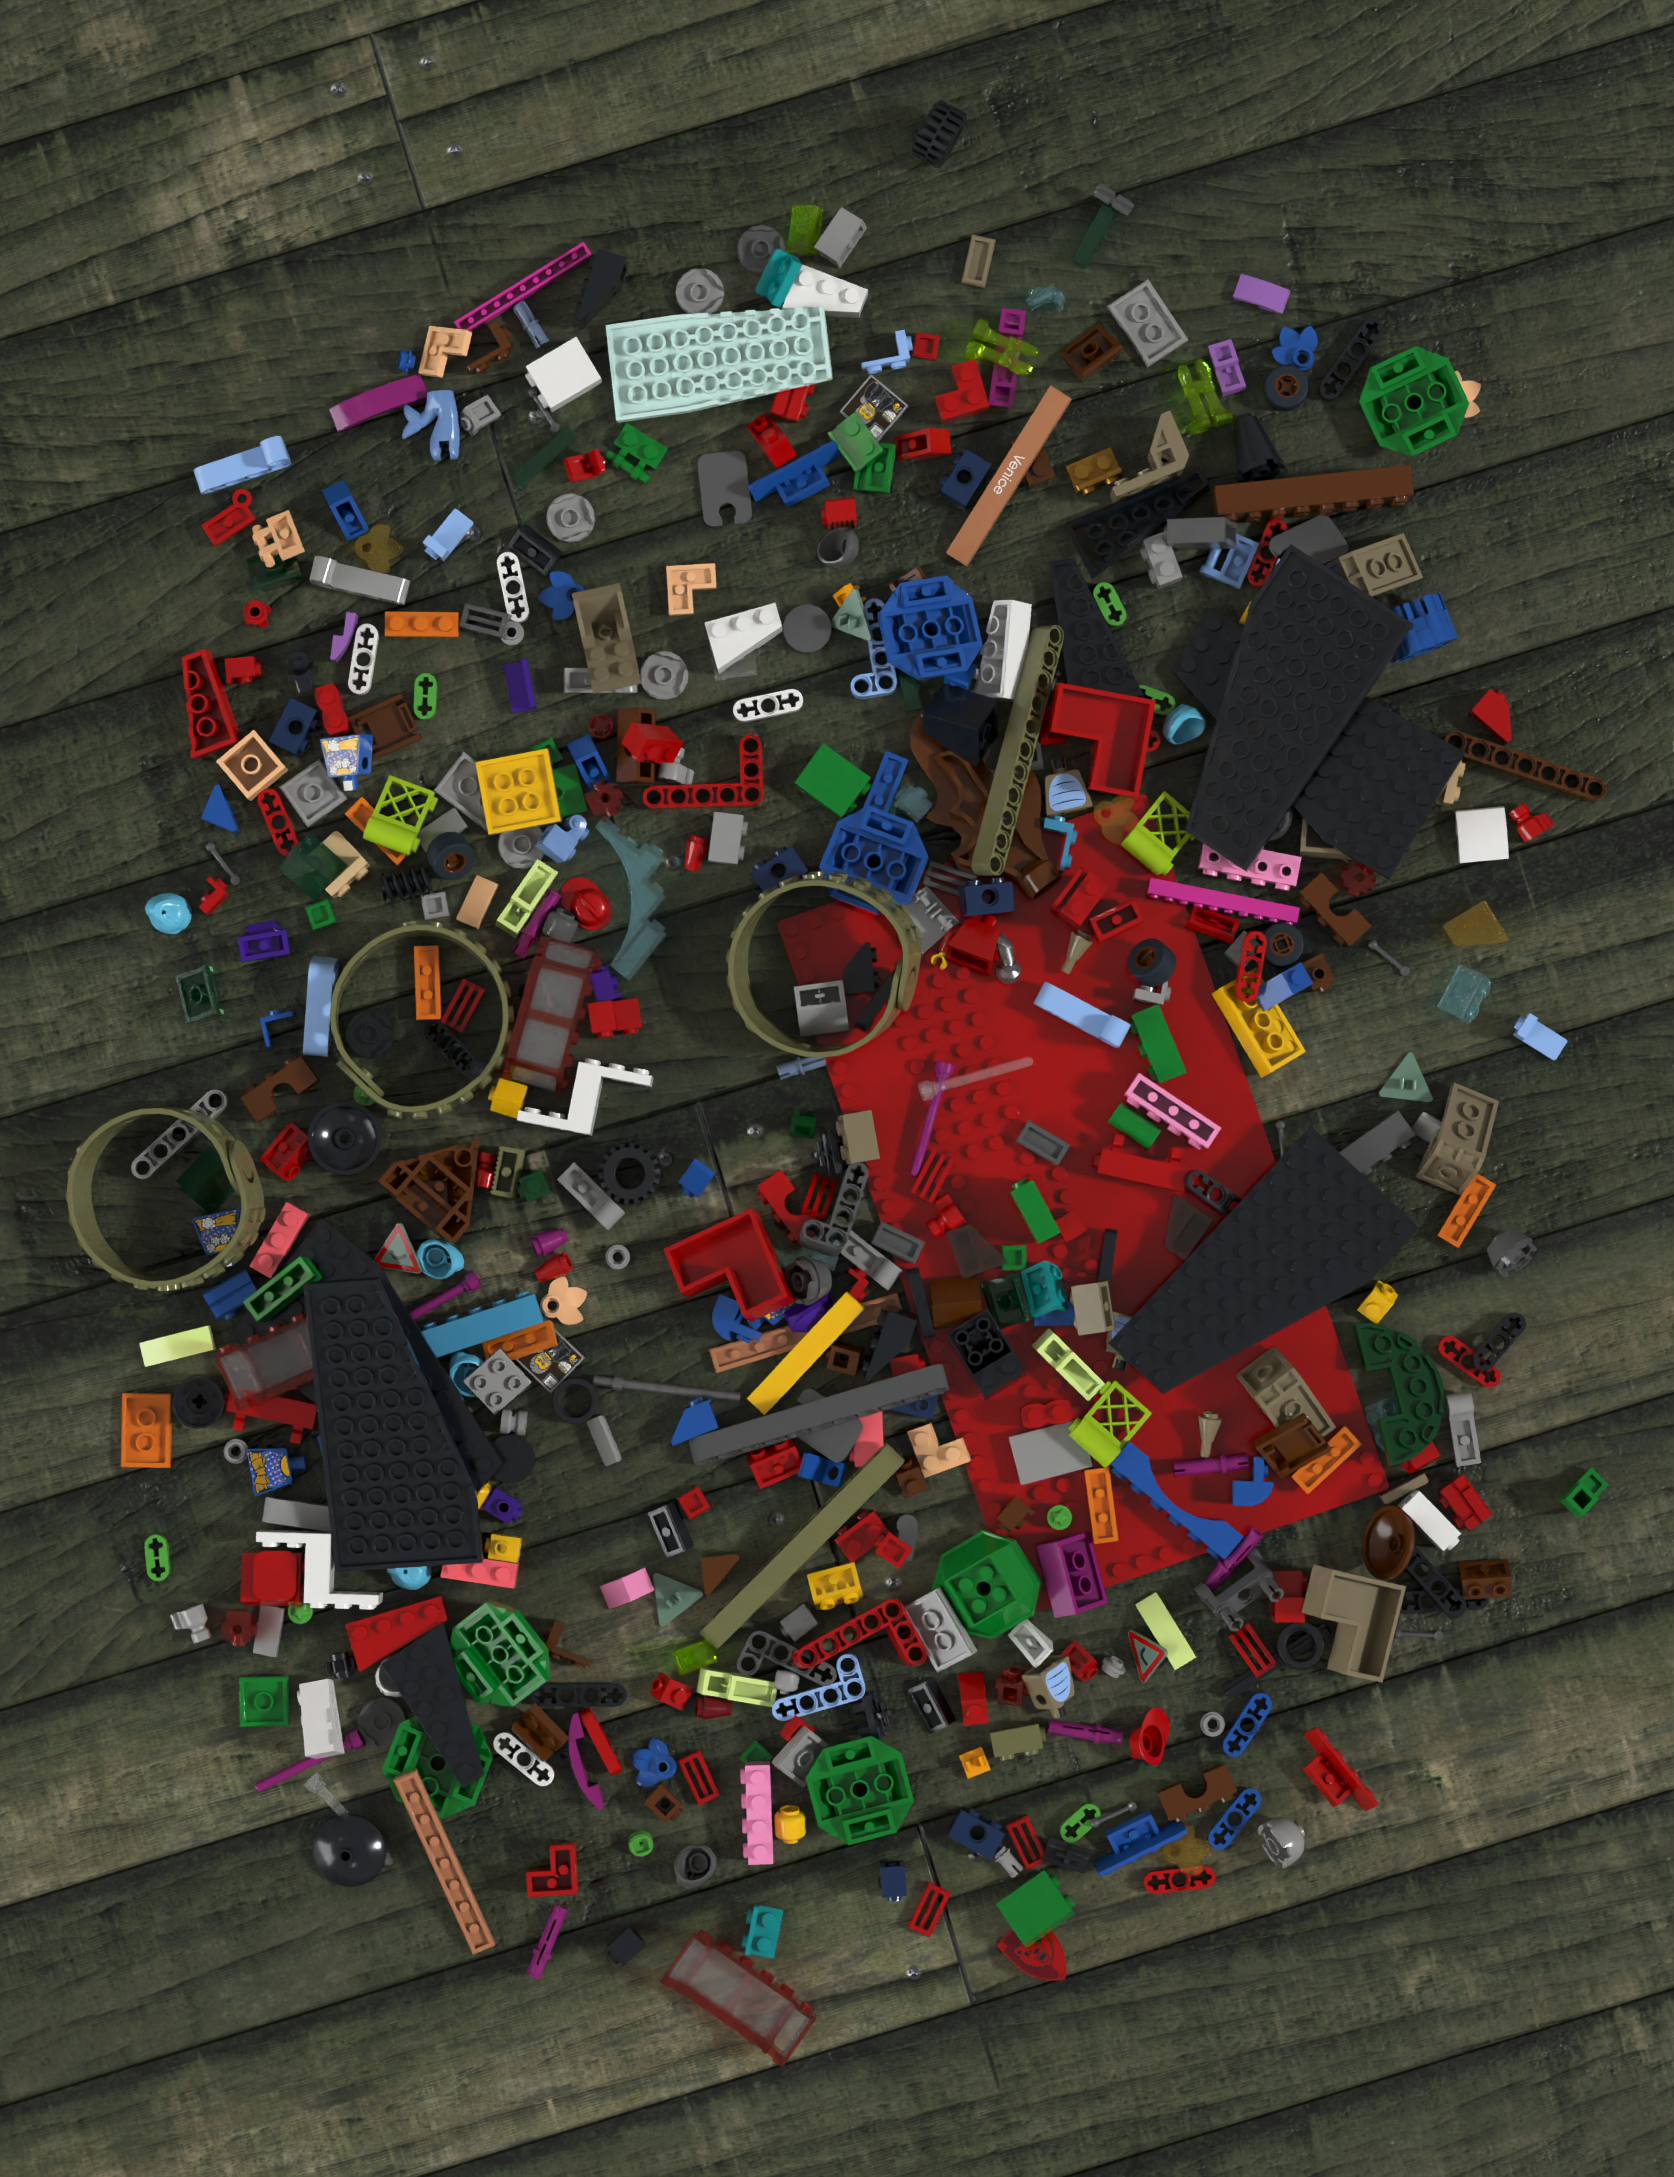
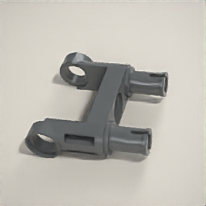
M1255 1546L1247 1555L1255 1569L1217 1597L1214 1596L1206 1584L1199 1583L1193 1588L1206 1606L1208 1605L1218 1619L1224 1620L1231 1631H1238L1234 1623H1237L1240 1629L1244 1623L1237 1612L1264 1592L1272 1602L1279 1601L1274 1594H1277L1280 1599L1284 1596L1283 1590L1275 1582L1276 1577L1266 1565L1265 1560ZM1248 1589L1245 1595L1238 1597L1241 1590Z

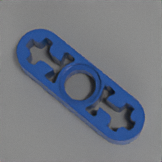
M1257 1692L1250 1697L1222 1741V1748L1227 1755L1231 1757L1240 1756L1248 1746L1272 1708V1701L1267 1694ZM1264 1697V1703L1267 1707L1265 1709L1260 1708L1256 1713L1261 1716L1259 1720L1254 1715L1246 1713L1249 1708L1254 1711L1257 1706L1254 1701L1256 1699L1261 1700ZM1246 1717L1254 1721L1253 1729L1248 1732L1240 1728L1241 1720ZM1237 1729L1240 1734L1248 1737L1245 1741L1240 1738L1237 1743L1240 1746L1239 1750L1233 1749L1231 1752L1229 1751L1230 1746L1227 1743L1229 1740L1234 1741L1238 1735L1233 1732Z
M1251 1787L1244 1788L1210 1829L1208 1842L1213 1848L1218 1850L1225 1849L1261 1804V1795L1256 1789ZM1252 1793H1254V1799L1256 1802L1255 1804L1249 1803L1245 1807V1809L1249 1811L1247 1815H1245V1813L1240 1808L1235 1806L1237 1805V1803L1243 1806V1804L1246 1802L1244 1795H1251ZM1236 1811L1241 1814L1242 1819L1238 1825H1230L1228 1823L1227 1817L1231 1812ZM1224 1822L1229 1829L1234 1831L1232 1834L1226 1831L1223 1835L1225 1842L1215 1844L1213 1834L1215 1832L1220 1834L1224 1830L1220 1826Z

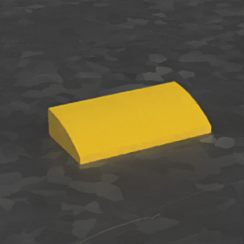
M1254 968L1247 973L1251 974L1255 972L1257 968ZM1242 975V980H1247L1246 987H1241L1240 992L1244 993V998H1246L1247 994L1252 993V989L1248 988L1249 980L1254 982L1255 977L1249 978ZM1262 977L1260 980V985L1265 983ZM1235 979L1211 994L1260 1077L1263 1078L1306 1051L1279 1005L1276 1004L1263 1011L1256 998L1251 1002L1237 999L1234 994Z

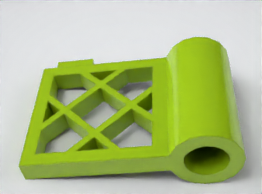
M389 775L374 812L366 825L363 839L410 856L411 852L416 853L421 840L417 838L428 811L433 813L438 798L434 797L435 792ZM391 785L401 787L405 794L393 798L389 791ZM418 794L428 797L426 803L415 806L411 798ZM407 799L411 808L400 812L396 802ZM392 805L396 813L389 817L379 814L381 808ZM414 813L418 820L416 826L406 824L402 817Z
M1164 791L1120 845L1157 877L1160 874L1165 876L1174 866L1171 863L1172 859L1188 839L1191 841L1195 839L1194 836L1185 830L1179 831L1178 818H1186L1188 820L1190 812ZM1163 800L1171 806L1172 814L1161 815L1160 803ZM1156 819L1158 832H1150L1143 826L1147 820ZM1161 819H1173L1174 831H1163ZM1175 835L1176 846L1173 850L1165 845L1164 836Z
M1116 1380L1112 1384L1107 1381L1098 1392L1101 1397L1081 1420L1077 1417L1068 1427L1070 1430L1068 1436L1104 1468L1111 1464L1122 1448L1152 1414ZM1114 1389L1122 1395L1123 1405H1110V1394ZM1104 1401L1106 1402V1405L1100 1406ZM1123 1408L1124 1422H1112L1111 1409ZM1128 1408L1138 1409L1143 1416L1138 1421L1129 1422ZM1106 1409L1107 1423H1099L1092 1417L1096 1410ZM1129 1425H1134L1133 1428L1130 1430ZM1112 1426H1125V1437L1121 1442L1113 1436Z

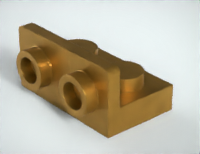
M1111 447L1065 467L1076 494L1083 492L1084 496L1095 492L1098 485L1103 483L1106 486L1114 484L1120 480L1119 476L1123 473L1121 467L1119 468Z

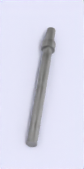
M594 1375L593 1385L612 1387V1390L618 1391L631 1389L740 1402L741 1395L740 1392L624 1379V1376L614 1375V1378Z

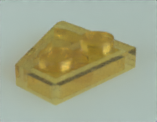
M1485 900L1442 925L1454 947L1506 943L1509 941V938Z

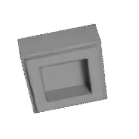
M445 892L421 896L425 920L449 916Z

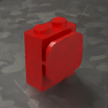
M1080 867L1051 908L1054 911H1058L1059 917L1078 930L1109 888V885L1089 871L1087 873L1083 867Z
M290 1551L242 1553L240 1602L243 1606H303L305 1575L303 1554Z

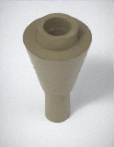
M1080 929L1077 932L1071 931L1067 958L1061 968L1062 972L1070 974L1075 962L1091 946L1093 941L1090 940L1091 935Z
M1204 1411L1203 1414L1198 1415L1202 1441L1201 1457H1210L1211 1444L1222 1422V1418L1218 1417V1413L1213 1411Z

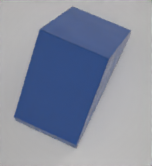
M214 786L201 819L235 834L239 833L240 830L222 786Z

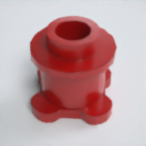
M258 600L248 602L243 610L245 623L265 628L268 625V614L271 612L270 606ZM254 610H260L258 616H252Z

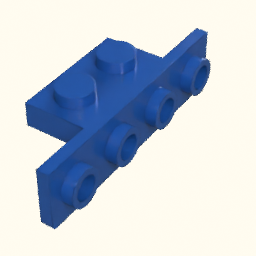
M833 440L825 443L818 449L807 455L800 456L797 460L778 468L775 472L764 478L757 479L748 486L754 501L757 502L777 491L786 507L789 508L830 486L821 467L841 457L836 442Z
M1147 1810L1105 1831L1114 1851L1092 1863L1099 1877L1108 1875L1125 1864L1135 1862L1139 1857L1147 1853L1156 1852L1160 1847L1170 1842L1178 1841L1188 1832L1182 1821H1174L1158 1829L1150 1811Z

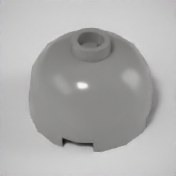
M1275 1817L1258 1827V1835L1263 1834L1266 1841L1262 1846L1276 1865L1282 1863V1868L1285 1869L1297 1861L1303 1854L1305 1832L1299 1824H1295L1292 1820L1284 1817Z

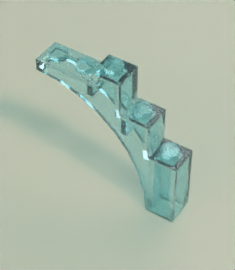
M600 820L595 829L611 844L620 857L627 873L631 891V915L628 931L621 949L610 964L614 970L630 982L667 937L663 933L666 929L655 919L652 923L648 921L666 899L662 894L665 890L654 881L651 884L648 883L665 861V858L662 856L664 851L654 843L651 846L645 843L638 850L636 847L639 844L628 835L626 838H623L618 834L619 828L609 820L606 823Z

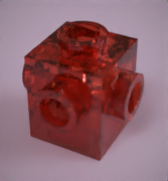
M602 781L592 786L593 791L585 794L596 819L603 815L609 818L620 812L618 808L622 807L620 800L624 799V796L618 785L613 787L611 782L606 784L605 781ZM604 796L610 797V800L606 803L602 802Z
M1357 861L1356 863L1351 862L1348 864V867L1344 866L1341 871L1339 880L1342 881L1340 887L1346 889L1345 893L1355 897L1365 895L1367 890L1372 891L1376 881V877H1373L1374 871ZM1355 874H1362L1363 881L1357 882L1354 878Z
M233 1609L227 1611L226 1620H222L221 1635H225V1641H231L232 1646H246V1642H251L253 1636H257L258 1623L254 1622V1611ZM237 1624L242 1627V1632L237 1630Z
M1016 1667L1004 1668L1001 1677H997L995 1691H998V1704L1022 1707L1026 1696H1030L1022 1678V1675L1027 1671Z

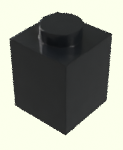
M629 1925L608 1944L609 1952L607 1954L616 1964L620 1962L624 1966L646 1946V1941Z

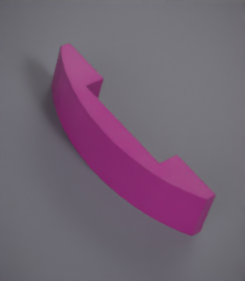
M1002 308L989 395V405L1013 408L1026 311Z
M418 374L364 392L329 410L339 433L361 424L364 420L400 406L411 405L427 398V390L421 375Z
M576 1711L572 1716L569 1729V1754L572 1768L584 1794L596 1808L601 1810L605 1808L599 1782L589 1785L577 1739L585 1737L586 1734L579 1711Z

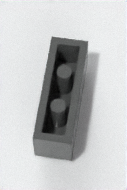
M1396 1111L1340 1150L1339 1153L1362 1175L1366 1176L1373 1171L1371 1166L1379 1161L1380 1164H1383L1393 1157L1391 1154L1393 1150L1398 1147L1400 1150H1403L1413 1143L1411 1138L1416 1134L1401 1113Z

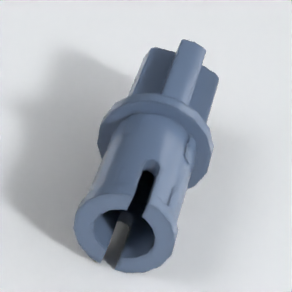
M525 301L517 303L513 310L523 325L522 330L528 333L536 349L543 347L544 343L547 344L550 340L539 325L540 320L534 317Z
M798 1056L796 1060L776 1066L780 1079L783 1080L801 1073L805 1075L806 1071L825 1066L826 1059L825 1057L800 1058Z

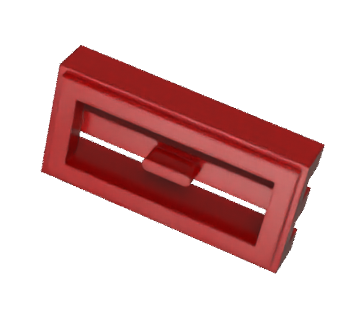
M1193 904L1186 928L1232 944L1240 920L1204 907H1194Z
M463 979L441 1022L463 1034L486 990ZM465 987H470L452 1022L448 1021ZM474 990L477 991L478 994L461 1026L456 1025Z
M933 1149L910 1192L932 1203L955 1160ZM934 1156L939 1157L922 1192L918 1191L917 1189ZM943 1160L948 1163L929 1197L926 1193Z
M815 1172L801 1213L825 1220L838 1180L833 1178V1181H829L828 1176L824 1175L821 1178L819 1173ZM817 1183L821 1186L818 1191L813 1209L811 1210L808 1209V1206ZM829 1187L830 1190L822 1213L817 1212L824 1189Z
M1247 1623L1244 1625V1628L1239 1629L1235 1634H1231L1228 1637L1256 1678L1277 1665V1663L1253 1628ZM1245 1633H1250L1270 1663L1267 1665L1264 1663L1245 1636ZM1241 1637L1262 1667L1260 1670L1256 1669L1237 1641L1238 1638Z
M700 1750L677 1760L698 1806L721 1795ZM695 1758H698L714 1793L709 1794L694 1762ZM688 1761L705 1796L702 1799L684 1764Z
M1025 1815L1020 1819L1014 1820V1822L1006 1824L1005 1827L1027 1871L1045 1861H1042V1858L1037 1859L1021 1826L1022 1823H1026L1042 1858L1045 1851L1028 1816ZM1017 1827L1033 1862L1028 1863L1012 1828Z
M928 1881L907 1927L930 1938L951 1892ZM932 1889L935 1892L928 1904V1907L920 1921L919 1926L915 1925V1922L928 1897L930 1890ZM941 1893L944 1896L929 1925L928 1930L923 1929V1927L931 1913V1910L939 1894Z

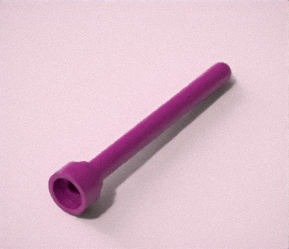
M936 1060L934 1070H936L935 1075L937 1078L910 1170L911 1175L914 1177L920 1174L946 1079H949L950 1074L953 1075L955 1065Z
M471 1270L464 1274V1278L461 1279L460 1283L409 1312L416 1319L466 1290L467 1292L478 1290L482 1287V1284L476 1273Z
M358 1728L349 1731L343 1740L344 1750L348 1748L350 1750L354 1748L357 1750L366 1745ZM332 1756L318 1759L308 1757L257 1782L255 1790L261 1792Z

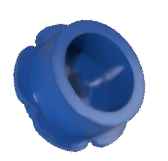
M410 349L409 351L401 350L399 354L397 369L403 370L404 373H407L408 369L413 370L416 356L412 355Z

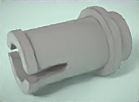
M1003 1845L996 1850L994 1861L999 1862L1010 1874L1011 1878L1018 1875L1016 1871H1022L1024 1867L1012 1856L1009 1847L1006 1848Z

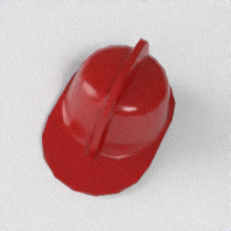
M576 877L564 884L560 893L562 896L560 898L561 904L565 910L575 915L578 925L586 930L595 931L602 929L609 923L613 913L612 905L592 881L587 878Z
M1158 1707L1151 1708L1146 1713L1142 1726L1134 1729L1131 1733L1129 1744L1131 1748L1130 1756L1133 1759L1145 1760L1150 1765H1158L1162 1761L1170 1729L1167 1714Z

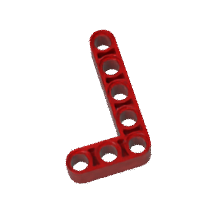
M748 734L742 737L740 741L741 783L650 786L643 793L644 804L651 810L747 808L758 806L763 800L761 740L756 735ZM749 740H753L758 744L756 751L751 753L744 749V744ZM748 765L757 766L758 773L756 776L748 777L744 773ZM749 789H755L759 792V797L756 801H748L745 798V793ZM705 790L709 792L710 799L705 803L697 801L696 795L699 791ZM724 790L734 792L735 796L731 802H724L721 799V793ZM682 791L686 795L685 800L679 804L673 802V793ZM651 792H658L661 795V800L657 804H650L647 801V797Z
M889 1599L878 1603L800 1646L794 1651L792 1660L794 1665L800 1669L814 1667L883 1628L903 1664L907 1666L922 1664L927 1657V1651L902 1603L897 1599ZM888 1604L892 1605L895 1609L893 1617H889L886 1614L885 1609ZM866 1616L872 1617L874 1621L871 1629L865 1626L864 1620ZM899 1626L904 1627L906 1630V1637L904 1639L899 1638L897 1635ZM846 1627L850 1628L853 1632V1637L850 1641L845 1639L843 1635ZM824 1639H828L832 1644L829 1652L824 1651L822 1648ZM911 1648L916 1649L918 1653V1658L915 1661L909 1658V1650ZM803 1651H807L811 1656L808 1664L803 1663L801 1660Z

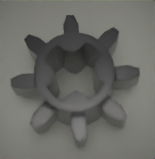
M348 1651L330 1655L331 1661L326 1662L327 1674L333 1673L334 1679L353 1676L352 1670L357 1668L355 1656L349 1657Z

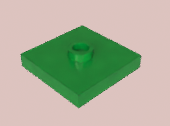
M576 764L552 769L561 819L588 812Z
M289 1676L239 1677L240 1727L290 1725Z

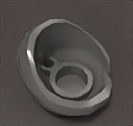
M838 527L829 532L819 543L817 548L818 558L821 562L832 568L849 566L858 554L859 540L853 530L848 527Z
M691 1844L678 1853L675 1859L674 1870L676 1882L679 1886L685 1889H692L705 1883L712 1876L716 1868V1856L711 1848L704 1844Z

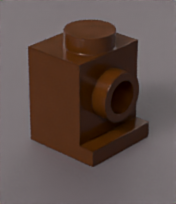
M1323 953L1302 963L1313 982L1309 986L1311 991L1318 989L1319 993L1333 987L1331 982L1335 978ZM1316 970L1323 972L1321 979L1315 977L1314 973Z
M836 1340L826 1351L825 1360H829L827 1369L856 1376L860 1371L865 1346H856ZM842 1353L849 1355V1358H844Z
M1015 1495L997 1515L996 1518L1000 1521L997 1525L1005 1533L1009 1534L1014 1528L1019 1530L1028 1520L1025 1517L1027 1513L1032 1516L1035 1512Z
M662 1782L644 1801L665 1823L669 1819L674 1821L683 1811L680 1808L683 1802ZM668 1799L670 1806L667 1808L662 1807L661 1801Z

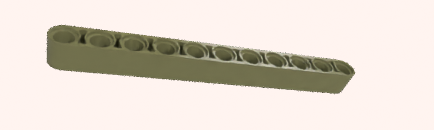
M1058 625L1037 626L1032 630L972 858V870L978 876L1000 875L1006 864L1064 640L1063 630Z
M888 1443L884 1444L698 1632L715 1649H718L900 1468L905 1460Z

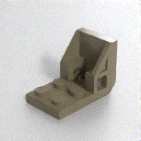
M1170 410L1160 415L1147 457L1151 468L1138 472V476L1130 481L1126 477L1115 482V486L1110 493L1113 503L1182 475L1189 458V453ZM1161 459H1166L1167 462L1163 463Z
M1404 533L1351 551L1324 565L1373 598L1423 578Z
M620 583L572 593L593 694L641 684Z
M1454 1082L1450 1088L1441 1126L1431 1139L1417 1169L1416 1177L1461 1195L1477 1175L1484 1162L1499 1101Z
M1272 1346L1235 1374L1238 1381L1271 1420L1275 1428L1302 1413L1308 1417V1420L1312 1422L1323 1437L1336 1428L1305 1381L1275 1346Z

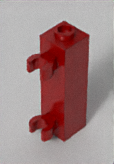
M1115 1134L1111 1150L1101 1149L1100 1153H1095L1093 1167L1097 1168V1174L1184 1192L1183 1179L1189 1168L1179 1166L1183 1151L1181 1148L1172 1147L1169 1163L1121 1153L1125 1136Z
M231 1386L230 1391L226 1390L225 1392L226 1411L236 1413L232 1430L244 1431L246 1416H253L294 1425L290 1442L301 1444L304 1428L315 1429L318 1417L317 1405L315 1403L237 1386Z

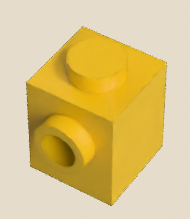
M499 1078L497 1086H492L488 1100L492 1101L490 1111L517 1118L518 1111H521L523 1108L528 1086Z
M492 1533L491 1538H486L484 1552L489 1553L488 1559L518 1563L522 1537Z

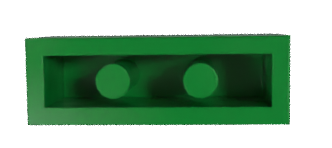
M1159 1004L1131 1015V1021L1128 1022L1131 1025L1130 1030L1133 1036L1138 1035L1141 1044L1137 1045L1142 1059L1147 1057L1150 1067H1147V1071L1151 1081L1156 1080L1157 1084H1161L1187 1073Z
M300 1256L243 1301V1303L257 1322L267 1323L304 1293L303 1285L305 1282H317L323 1277L309 1258Z

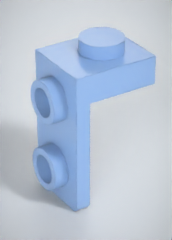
M905 330L895 331L899 356L861 363L862 372L867 371L868 374L882 372V368L891 367L893 370L906 367V363H910L909 351L913 350L911 336H906Z
M454 509L432 537L428 535L425 538L423 544L426 549L424 551L435 560L439 557L445 561L471 529L473 522L459 510Z
M1531 1013L1526 1014L1525 1017L1521 1015L1513 1027L1516 1029L1513 1036L1551 1060H1556L1566 1045L1567 1040L1538 1022V1018Z

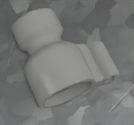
M681 747L674 763L662 762L659 764L658 780L673 784L692 785L694 771L680 763V760L684 757V748Z
M203 1603L170 1615L175 1629H190L192 1631L190 1636L193 1644L212 1637L209 1628L205 1626L208 1617Z

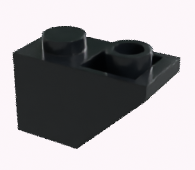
M866 942L843 969L845 995L875 993V987H879L878 972H873L872 962H877L876 947L871 948L870 942Z

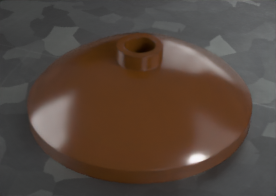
M1385 1506L1379 1509L1369 1520L1364 1532L1362 1542L1364 1564L1369 1573L1378 1579L1390 1580L1397 1577L1407 1567L1413 1555L1415 1546L1414 1527L1409 1515L1400 1507Z

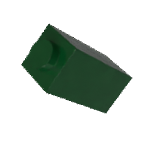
M543 1170L520 1178V1184L516 1186L521 1199H526L529 1203L553 1194Z

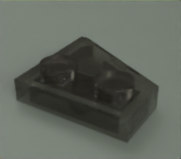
M1174 1193L1164 1247L1185 1261L1214 1221Z
M970 1224L947 1232L963 1279L1008 1264L1007 1259Z

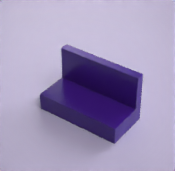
M527 658L522 659V662L505 664L504 671L512 714L537 710Z

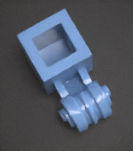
M569 816L563 822L566 831L556 824L547 826L534 846L556 863L569 861L576 852L575 846L578 840L582 842L590 830L586 828L587 823L583 816Z

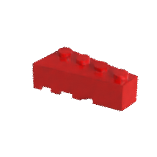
M202 649L182 657L184 687L187 696L186 708L189 717L188 729L192 748L190 749L191 758L199 760L234 747L242 740L212 651Z
M443 1594L345 1624L359 1672L447 1621L449 1615Z

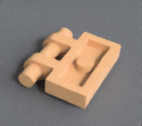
M289 510L266 519L268 523L266 528L262 529L261 525L252 527L253 541L258 545L260 559L265 563L266 567H273L275 565L273 559L275 555L279 554L283 561L305 552ZM273 538L275 543L268 545V539Z

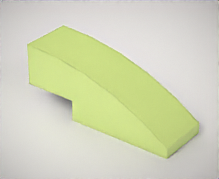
M537 859L496 920L495 926L516 939L558 872Z
M210 1325L139 1343L145 1367L216 1350Z
M1049 1328L1031 1345L1087 1401L1105 1385Z
M1156 1592L1135 1604L1158 1644L1167 1649V1658L1175 1670L1196 1658Z
M701 1667L696 1692L727 1700L773 1707L777 1689L774 1687L773 1681Z

